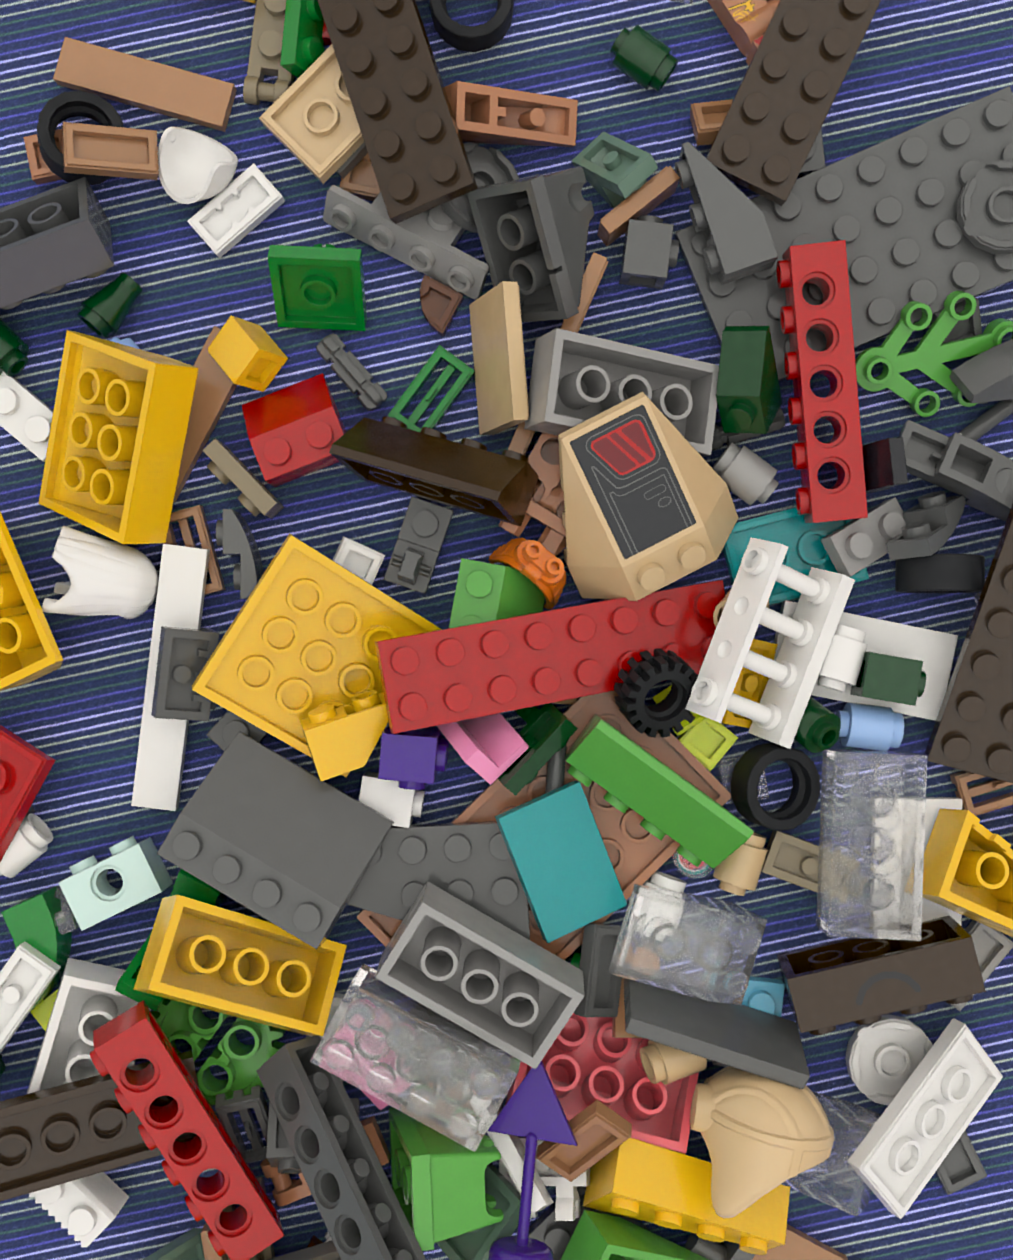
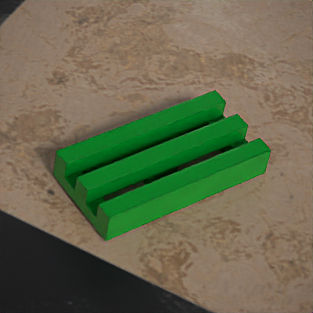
M439 345L387 416L405 423L407 429L420 432L421 429L416 424L454 372L458 370L461 372V375L422 426L435 429L475 375V371ZM442 359L449 364L408 419L402 415Z

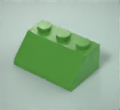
M461 558L449 628L542 612L545 596L530 579L512 567Z

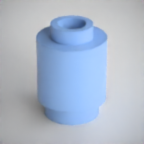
M846 703L843 711L838 710L836 712L841 722L839 737L842 746L887 751L890 747L899 748L904 734V718L902 713L893 712L891 707Z

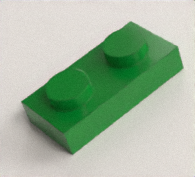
M286 0L280 66L297 78L325 52L322 39L324 18L318 0Z

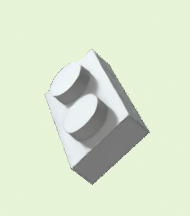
M896 497L885 500L868 511V518L854 519L822 538L821 542L837 573L851 577L888 553L886 543L902 533L901 528L906 525L903 510Z

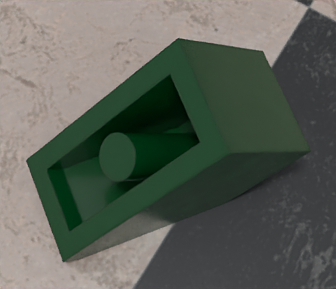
M725 326L723 330L716 398L724 433L767 434L782 404L769 326Z

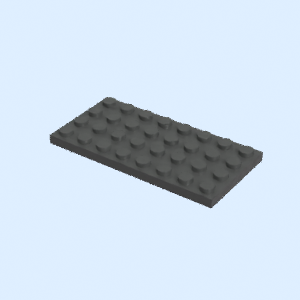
M1010 86L796 179L787 201L782 206L761 195L751 199L764 212L778 254V258L772 268L721 285L718 274L711 275L704 259L703 248L708 247L703 230L696 232L694 226L691 225L676 232L675 239L679 240L680 251L720 346L725 326H769L778 380L786 379L784 354L785 352H790L789 334L782 333L780 324L781 307L786 306L785 288H778L776 265L777 261L783 260L782 255L789 246L846 240L854 349L889 335L900 320L901 310L911 301H919L928 305L933 315L944 309L945 299L954 291H964L974 297H978L1013 282V253L991 254L976 248L963 235L957 221V200L964 184L987 164L997 160H1013V93ZM811 283L803 285L802 295L805 301L811 305H820L823 299L821 289ZM964 297L960 298L955 305L965 301ZM917 308L912 312L910 317L912 324L921 319V308ZM809 329L807 331L806 342L808 346L814 351H823L826 347L824 333L818 329Z

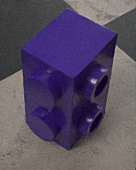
M388 725L382 732L378 779L398 781V787L403 789H425V783L434 784L437 773L445 772L448 763L449 741L446 738H442V732L437 726L392 734Z

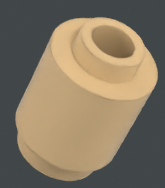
M754 832L744 844L715 867L713 877L720 880V889L740 896H744L746 890H756L768 849L764 848L767 837Z
M651 1040L648 1041V1046L640 1049L643 1069L652 1084L662 1082L667 1085L703 1071L707 1067L706 1058Z

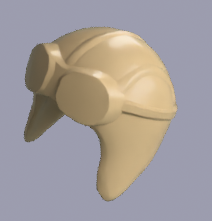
M727 1066L713 1076L708 1077L704 1083H698L695 1086L689 1122L691 1130L701 1133L709 1151L712 1164L711 1198L713 1208L718 1216L722 1218L735 1217L786 1180L819 1165L830 1157L834 1143V1131L829 1124L821 1103L806 1085L804 1089H799Z

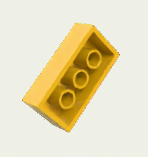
M173 895L162 898L133 990L302 1035L323 1036L347 945L327 939L318 949H315L271 922L181 895Z

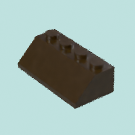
M383 416L381 421L364 417L335 441L329 452L363 481L517 526L522 525L539 477L528 463L529 459L518 452L503 450L501 455L489 452L485 445L475 440L463 438L461 443L446 440L447 436L437 430L422 427L420 432L407 429L405 423L387 416Z

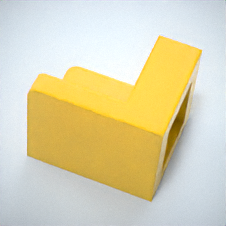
M232 315L208 347L209 354L234 384L261 392L266 390L288 360V357L260 325Z

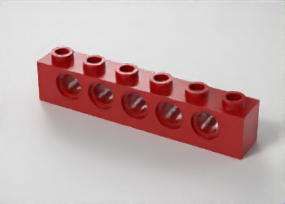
M846 240L789 246L782 255L783 260L777 261L776 277L778 288H785L786 306L781 307L780 324L782 333L789 334L790 352H785L784 370L786 379H793L794 398L788 399V416L790 424L797 425L798 443L792 444L794 470L801 471L802 488H796L795 493L798 515H804L805 523L868 518ZM804 284H815L821 289L823 299L820 305H811L805 301L802 295ZM809 329H818L824 333L826 347L823 351H814L808 346L806 334ZM814 374H822L829 380L830 391L825 398L818 397L811 391L810 380ZM820 418L828 420L834 428L833 438L828 443L820 442L814 435V425ZM825 463L831 464L836 469L838 475L835 485L829 489L819 483L817 476L819 468Z
M144 1000L94 1030V1050L90 1052L94 1066L102 1077L108 1074L111 1075L118 1086L114 1089V1093L120 1106L126 1114L134 1111L142 1124L138 1125V1130L144 1143L151 1151L158 1148L165 1158L161 1163L167 1178L174 1187L181 1183L188 1195L185 1197V1202L193 1218L197 1222L204 1218L211 1230L207 1234L216 1253L220 1257L227 1254L230 1260H249L284 1237L276 1208ZM144 1058L150 1061V1064L142 1070H132L127 1067L135 1059ZM160 1096L174 1098L166 1106L158 1107L151 1104ZM191 1132L196 1134L188 1142L176 1141V1138L183 1133ZM207 1169H218L217 1173L213 1176H199ZM232 1204H239V1205H240V1206H239L236 1210H234V1211H231V1212H224V1211H223V1209L226 1208V1207L229 1206V1205H232Z

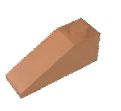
M456 81L444 87L463 142L554 147L576 146L578 100Z

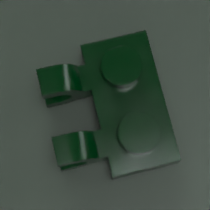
M552 703L545 704L540 710L536 706L515 710L527 723L518 734L529 747L498 778L515 796L525 785L535 779L538 771L556 752L560 751L567 744L569 738L578 729Z

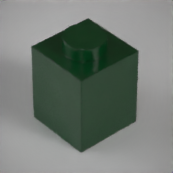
M865 652L856 686L851 687L850 695L916 706L917 697L922 696L926 685V673L922 671L923 661Z

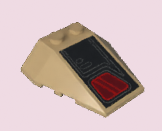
M643 391L558 435L561 489L564 492L565 512H562V521L566 530L564 560L582 598L609 600L625 597L629 601H638L718 559L739 518L728 486Z

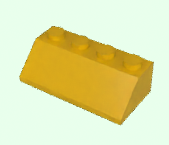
M0 512V691L30 683L59 669L63 658Z

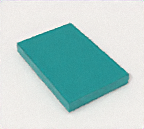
M795 507L736 523L723 547L732 585L751 537L788 546L782 564L807 576L811 567L837 573L821 539L854 519L805 523L804 515H798L797 508ZM866 567L850 577L855 580L854 583L869 579ZM775 581L769 597V605L798 598L801 596V593Z
M574 780L495 816L545 942L550 943L627 906L626 899L579 781Z

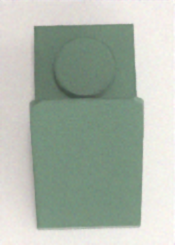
M604 131L571 160L575 167L580 166L583 168L586 180L613 209L632 193L640 189L647 182V178L658 169L650 153Z

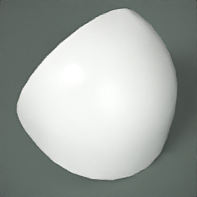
M168 127L163 132L158 147V176L164 190L173 200L182 204L199 202L218 195L228 186L238 164L237 156L228 147L206 135L185 128Z

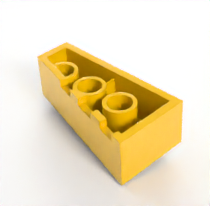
M939 809L911 892L1013 937V850L1010 848L1011 844L999 834L991 833L979 823L981 820L969 810Z
M629 1138L590 1167V1185L586 1186L583 1206L654 1223L669 1229L696 1233L699 1238L708 1241L724 1242L725 1240L739 1244V1249L744 1252L766 1255L768 1249L785 1245L790 1187L780 1184L735 1217L722 1218L716 1214L712 1205L711 1162Z

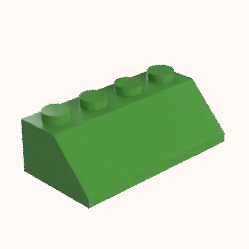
M594 714L566 753L565 760L571 764L567 770L570 775L587 787L593 781L608 791L603 798L625 814L629 808L637 812L644 818L640 825L659 840H662L666 834L680 844L676 852L696 867L704 861L714 869L754 833L738 817L597 714Z

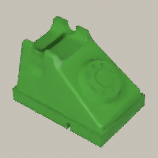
M406 1106L389 1108L392 1189L421 1250H434V1243L501 1222L504 1213L501 1209H493L496 1206V1200L494 1196L485 1193V1169L491 1162L501 1159V1153L497 1147H492L494 1143L490 1136L466 1131L417 1111L408 1110Z

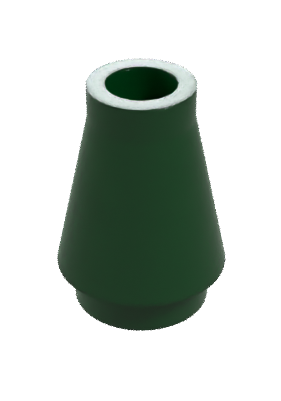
M122 272L115 280L81 302L83 308L77 315L92 331L106 339L111 332L117 334L133 303L143 290L129 275Z

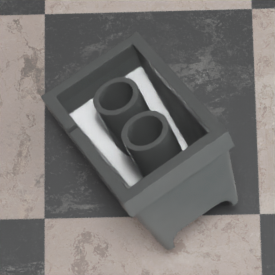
M580 166L481 186L467 193L486 263L489 266L493 287L502 281L518 283L522 322L568 319L579 313L578 307L581 298L588 228L594 216L592 201H586L581 194L582 187L587 181L584 170Z

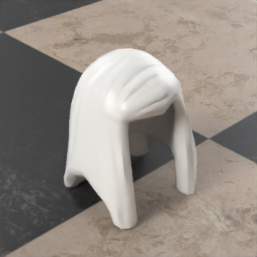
M63 526L54 547L52 558L62 565L70 581L55 583L54 593L63 594L64 596L59 600L45 598L42 611L45 613L80 616L119 615L125 619H134L146 612L157 596L159 580L156 568L150 559L139 550L130 546Z

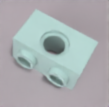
M134 836L129 837L109 847L112 856L97 862L95 856L92 855L69 867L72 875L58 882L81 931L163 892L173 884L161 857L157 854L158 851L151 837L139 843L136 842ZM109 869H113L121 875L123 880L121 889L114 888L109 884L107 880Z

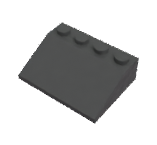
M239 731L181 811L157 854L311 947L318 949L327 940L394 821L328 782L320 781L316 775Z

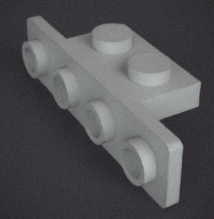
M332 185L327 191L323 214L324 222L451 287L455 291L474 300L478 299L482 292L489 266L454 247L466 229L458 226L444 212L441 205L395 224L389 218L381 192L370 204L336 185Z

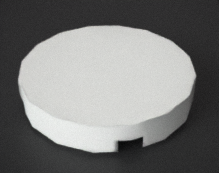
M890 1014L882 1015V1018L875 1023L860 1025L849 1039L845 1056L848 1074L859 1091L865 1094L866 1097L875 1103L889 1105L933 1044L923 1030L907 1018Z

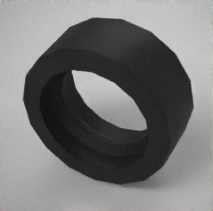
M429 0L434 27L441 38L458 50L478 52L491 48L504 38L512 23L514 0H497V12L494 17L485 24L477 26L460 25L452 20L447 13L446 0Z
M80 90L63 92L50 99L39 113L37 137L42 159L52 173L66 182H72L86 176L90 185L101 184L110 179L111 176L64 173L63 154L57 148L54 139L55 129L60 122L70 117L82 116L94 119L103 126L124 127L122 118L110 103L96 94Z
M933 554L932 556L896 560V592L975 593L982 592L985 583V557L983 555Z
M775 743L758 744L746 751L735 764L730 780L731 798L737 811L749 822L776 831L791 830L804 823L815 810L820 795V776L814 762L803 751L794 748L788 749ZM779 760L786 762L791 770L793 781L790 797L775 812L764 811L760 806L757 795L760 776L771 763Z

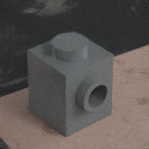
M651 215L639 216L637 220L629 219L625 232L619 284L656 289L663 288L668 275V267L675 268L678 259L679 240H672L674 224L663 223L662 218Z

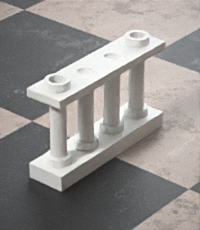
M751 537L685 709L719 723L722 722L726 710L753 720L748 733L791 749L855 580L844 574L811 567L807 576L782 564L788 546ZM775 581L801 593L792 618L766 607ZM759 624L785 635L776 661L749 650ZM742 667L769 678L760 703L733 693Z

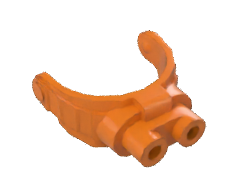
M523 537L511 539L506 544H503V546H499L489 556V563H504L530 579L546 598L544 607L550 610L557 604L566 584V571L564 570L562 560L553 555L540 542L527 540Z

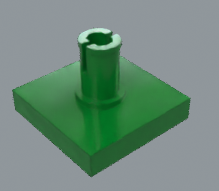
M322 243L316 244L313 247L270 245L267 257L278 327L366 330L367 312L362 249L335 248L331 244H326V247H322Z

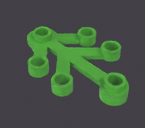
M954 291L947 296L944 302V309L915 349L898 354L912 332L925 329L931 323L933 316L932 310L928 305L919 301H911L901 310L900 320L882 345L867 348L856 358L857 384L865 390L872 392L888 388L907 401L913 412L922 417H930L940 407L938 394L928 388L918 389L899 374L918 369L951 392L953 399L957 403L965 407L975 406L978 403H970L967 398H962V392L949 378L952 370L942 363L979 355L994 346L1002 344V338L1008 332L1012 333L1011 339H1013V321L1005 318L995 319L986 326L981 335L943 343L959 320L970 318L977 306L973 295L964 291ZM964 297L966 301L965 309L960 313H956L954 309L955 303ZM917 308H921V319L912 324L910 319L912 312ZM882 362L883 370L881 374L877 377H872L871 370L873 366ZM929 395V405L924 409H920V400L924 396Z

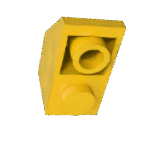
M376 690L365 691L351 698L352 703L337 708L334 705L320 706L311 710L308 713V718L300 720L320 781L342 775L366 765L388 723L384 692L378 694Z

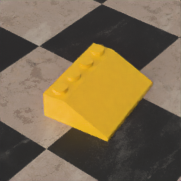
M67 330L38 504L123 545L166 543L199 368L167 356Z

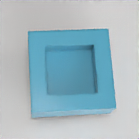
M738 975L735 1002L781 1017L785 984L780 979Z

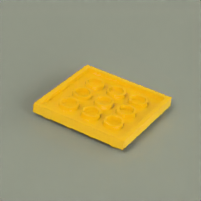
M289 533L194 681L192 690L311 757L300 720L309 717L308 713L311 710L324 705H334L337 708L352 703L351 698L365 691L376 690L378 694L383 692L375 641L442 629ZM350 772L344 773L342 776L347 778Z

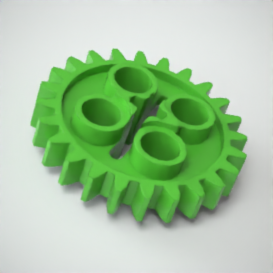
M164 998L157 1009L158 1011H151L177 1054L182 1052L176 1048L175 1039H184L192 1047L194 1061L228 1016L227 1014L219 1013V1018L209 1019L205 1017L200 1007ZM242 1018L235 1020L196 1073L199 1088L211 1107L215 1105L216 1095L225 1093L228 1100L233 1098V1091L243 1089L246 1096L251 1094V1087L259 1085L263 1087L257 1070L285 1045V1043L276 1040L283 1037L286 1030ZM245 1029L253 1035L255 1043L252 1045L241 1043L236 1037V1030ZM219 1065L227 1071L228 1079L219 1080L211 1074L210 1066Z

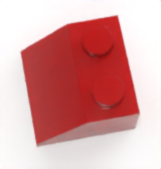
M323 373L242 405L250 444L263 477L270 485L277 487L340 462L329 452L332 444L343 436L346 430Z

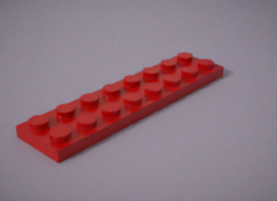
M723 580L659 590L638 601H629L625 597L375 641L390 732L396 734L614 691L615 682L623 683L618 676L621 668L629 672L631 667L627 661L632 657L637 662L642 661L640 652L645 650L653 657L654 649H662L666 654L670 650L681 657L696 674H699L716 630L713 613L716 606L725 597Z

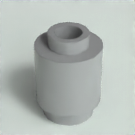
M731 442L712 467L726 482L728 489L750 506L756 500L762 504L765 503L779 484L774 479L778 470L745 445L740 448Z

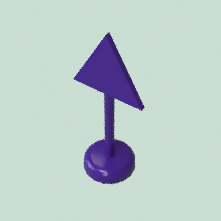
M541 1061L536 1069H530L488 1129L491 1132L526 1137L517 1236L502 1237L494 1241L490 1246L488 1260H553V1251L547 1244L537 1239L529 1238L537 1139L577 1146L578 1143L545 1066Z

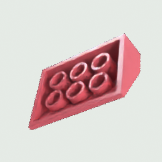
M573 1013L542 1059L568 1122L595 1100H599L632 1124L630 1138L686 1154L690 1134V1109L699 1072L667 1085L662 1082L652 1084L643 1069L640 1059V1049L648 1046V1039L612 1037V1017H583ZM515 1059L505 1105L532 1068L518 1059Z

